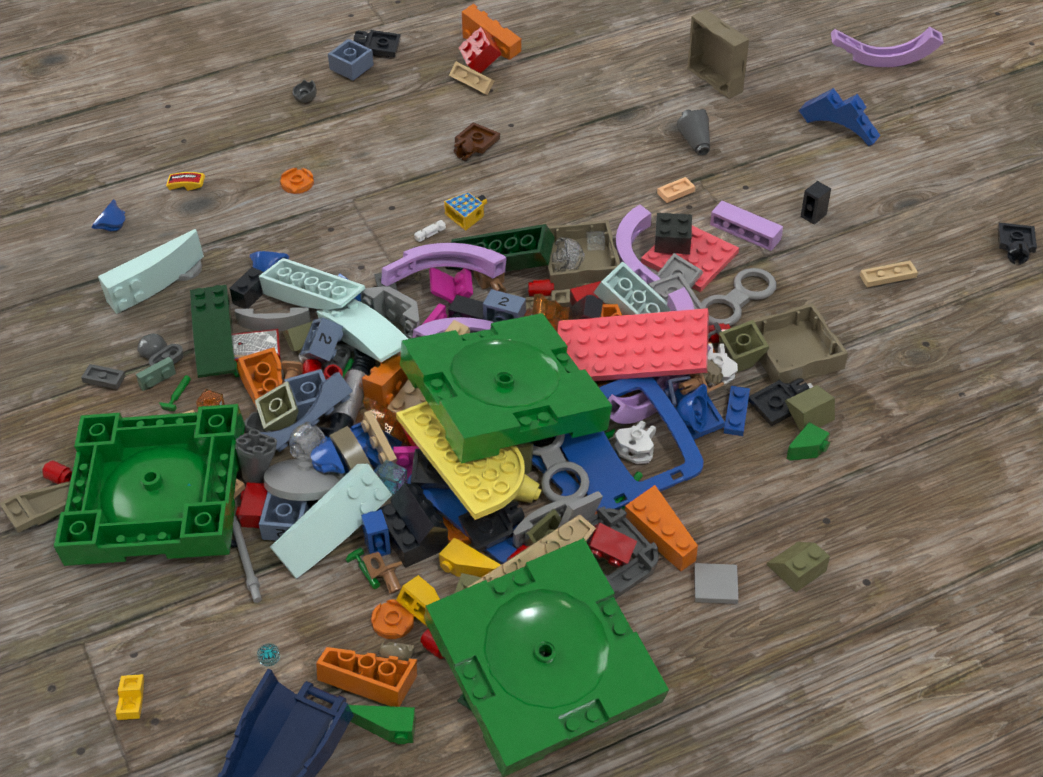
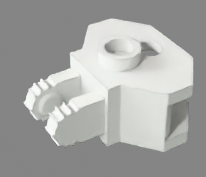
M708 343L711 347L708 352V359H712L722 369L723 378L720 382H723V386H726L735 379V373L738 371L737 363L727 357L724 344H719V353H713L712 343Z
M640 421L637 426L633 425L632 428L619 429L615 433L617 442L614 444L618 455L635 464L649 463L653 458L654 444L651 439L655 435L656 427L651 426L645 431V422Z

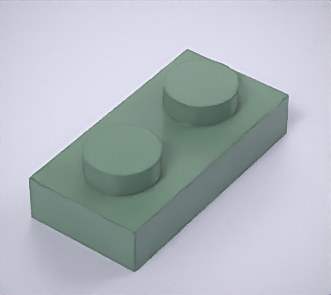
M167 357L137 373L136 377L141 390L145 391L175 375L176 371L173 360Z

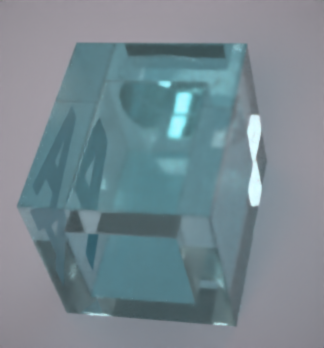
M387 459L375 470L376 475L393 494H396L401 486L407 482V469Z

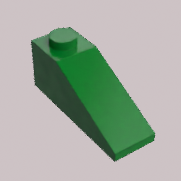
M349 705L354 715L350 722L389 742L400 745L414 743L415 707Z

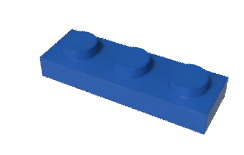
M731 386L724 427L725 434L743 436L750 388Z

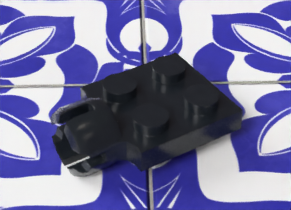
M358 30L354 34L353 41L371 49L373 55L395 57L401 40V34L370 30L368 33Z
M999 222L997 228L999 249L1007 251L1008 259L1013 264L1016 263L1015 260H1018V265L1028 261L1030 253H1035L1037 249L1035 226Z
M797 378L790 383H783L781 380H778L750 395L748 401L772 427L792 416L785 400L810 388L807 383L800 385V383L804 382L802 378Z
M415 449L411 484H417L423 488L451 489L420 449Z
M512 500L503 508L476 520L469 512L458 516V521L475 550L481 552L513 537V527L519 525L525 517L522 507L517 508L520 504L516 500Z

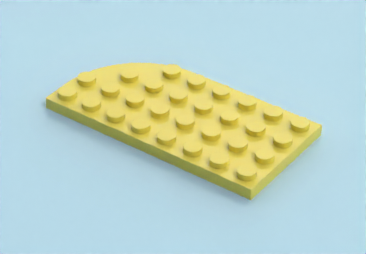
M427 401L396 413V419L475 520L503 508L521 490L524 482L525 465L523 456L516 445L501 448L497 456L461 464L445 438V429Z

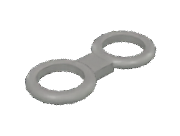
M748 268L740 271L734 277L733 285L735 289L726 296L712 295L701 302L704 309L714 303H724L729 305L734 311V314L727 319H715L709 315V325L718 322V324L724 323L732 326L737 323L741 318V308L750 299H765L776 290L775 278L769 272L759 268ZM749 276H758L765 279L769 286L763 291L754 292L744 288L741 281Z
M565 434L556 436L553 443L548 446L536 447L533 445V455L540 456L546 468L541 482L542 490L548 500L552 502L570 498H584L590 483L588 474L580 465L565 460L560 450ZM559 471H572L579 476L581 486L577 492L569 496H560L552 491L549 485L550 479Z

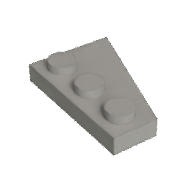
M680 272L648 283L666 302H668V294L685 287L693 302L694 309H704Z

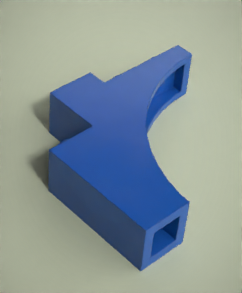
M832 88L805 102L798 110L807 123L813 121L838 123L855 132L868 146L873 145L880 137L877 129L863 112L866 105L858 94L843 101L835 89Z

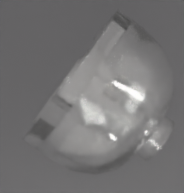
M558 238L554 247H557V250L552 255L555 270H558V272L566 271V269L569 271L577 270L585 258L581 245L574 239Z
M304 422L297 426L289 437L290 452L298 460L312 461L311 452L326 440L319 427L308 425L311 422Z

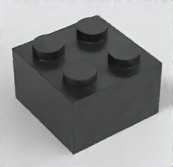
M657 213L655 252L690 254L692 215Z

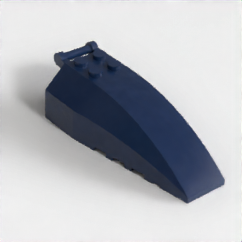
M267 669L244 708L234 734V741L230 750L227 751L225 764L218 777H315L332 756L354 716L348 703H346L347 699L316 688L313 683L305 681L298 694H295L278 682L271 669ZM312 695L332 704V707L329 709L306 698Z

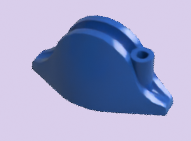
M113 199L91 228L118 231L122 228L125 221V212L117 206L116 201Z
M257 251L250 254L253 267L263 272L282 258H289L285 253Z
M701 384L695 391L683 397L677 406V412L686 427H693V430L697 433L701 432L707 417V386Z
M330 437L313 449L311 460L314 469L323 473H345Z

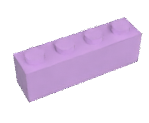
M721 201L711 212V226L769 251H772L781 240L783 226L727 202Z

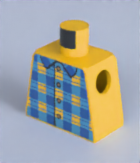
M470 192L455 196L444 201L445 215L466 231L483 218L484 205L487 204V199L484 195L476 198Z

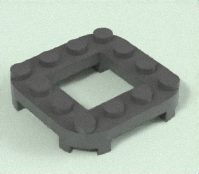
M605 506L598 508L597 514L587 519V521L593 526L602 523L637 541L631 555L633 560L609 576L605 574L615 593L614 598L616 599L653 574L658 562V547L654 542L650 544L626 518L627 513L620 508V511L611 508L605 509Z

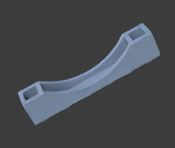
M339 372L335 373L320 384L313 405L299 421L278 431L261 433L277 440L276 450L280 452L288 446L287 441L291 438L295 440L304 433L302 431L307 426L313 427L320 421L318 418L321 415L325 414L327 416L334 411V405L338 402L342 404L350 398L349 394L353 390Z

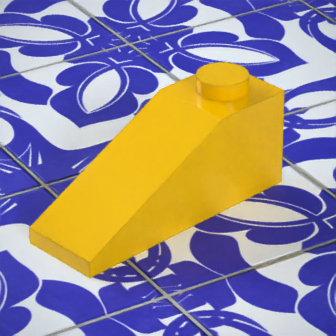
M453 538L439 553L440 567L445 572L460 577L462 573L482 577L500 566L499 563L456 538Z
M419 575L402 586L396 599L397 602L425 625V606L440 600L435 589Z

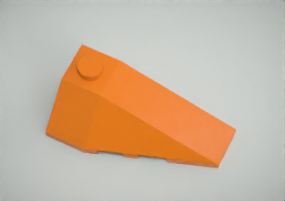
M274 347L238 358L237 371L255 406L256 399L282 384L281 362Z

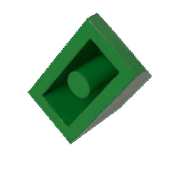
M809 422L789 445L786 459L793 461L817 458L822 452L825 453L830 445L828 441L830 433Z

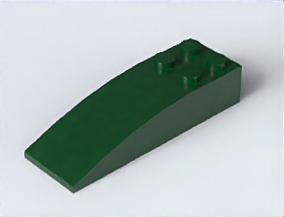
M547 224L456 238L452 239L451 243L475 245L500 253L506 257L505 271L548 266L555 237ZM445 266L446 269H455V270H462V269H463V268H461V267Z
M227 284L190 290L198 378L236 372L231 302Z

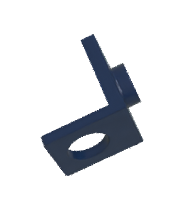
M690 376L669 379L664 382L665 388H663V391L673 406L677 405L673 384L685 382L691 379Z

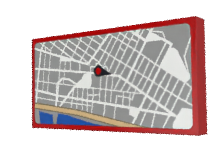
M278 329L233 334L236 363L240 357L273 347L281 360Z

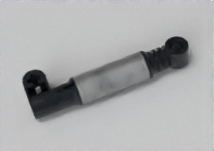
M356 348L354 349L355 358L351 369L347 371L344 380L353 392L349 394L350 398L342 404L338 402L334 405L335 410L331 413L329 428L316 426L310 427L305 431L304 437L310 453L320 445L319 443L322 438L326 436L328 438L332 433L346 426L351 428L355 424L364 398L362 377L365 375L369 376L370 369L375 365L374 358Z

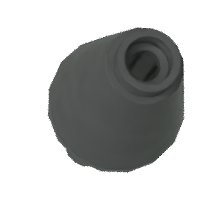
M688 109L683 111L676 124L679 132L698 155H706L710 151L709 117L706 110L691 111Z
M256 429L249 430V433L241 435L236 439V452L245 486L247 482L262 483L264 473L269 468L276 452L277 440L262 434Z

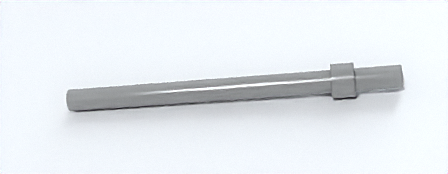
M235 511L233 533L246 574L247 589L251 591L253 602L259 603L262 600L259 591V580L255 577Z

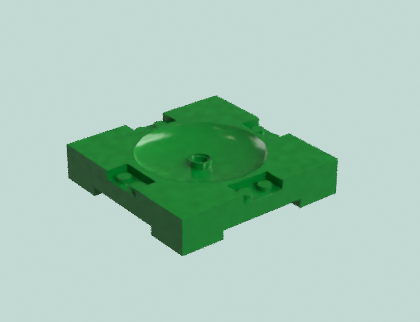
M543 313L491 323L489 330L459 335L456 330L406 339L401 342L400 366L413 387L419 388L445 429V438L461 464L497 456L500 449L567 433L572 438L608 430L612 404L585 369L580 370L567 353L568 346Z
M239 405L198 407V412L124 418H122L120 413L81 415L74 445L77 452L65 511L60 513L54 548L63 565L126 562V558L129 556L165 554L167 559L230 555L236 505L234 501L237 471H240L236 452V439L244 435L245 428Z
M584 538L526 562L524 567L490 582L484 580L425 606L424 621L442 657L446 658L483 732V739L502 777H506L542 760L545 755L621 719L626 720L662 703L669 691L638 633L633 632L614 598L615 593ZM540 652L548 653L549 657L541 656Z

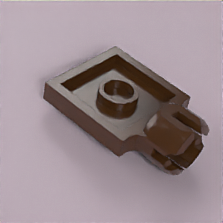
M473 122L455 137L454 154L457 158H462V160L470 158L476 152L483 154L500 139V133Z

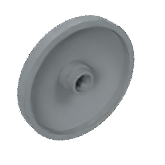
M311 458L289 459L278 462L265 471L264 487L272 495L287 500H319L346 474L317 471L313 467Z

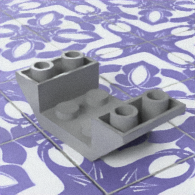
M390 286L366 288L360 293L362 303L377 311L384 318L387 316L390 320L401 324L404 327V335L408 339L412 338L413 330L420 326L417 301Z

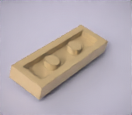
M457 61L449 76L488 95L494 83V80Z
M911 260L860 271V277L866 287L917 278L918 275Z
M372 410L364 412L361 425L364 432H368L372 447L377 449L380 463L385 465L387 471L394 469L397 458Z

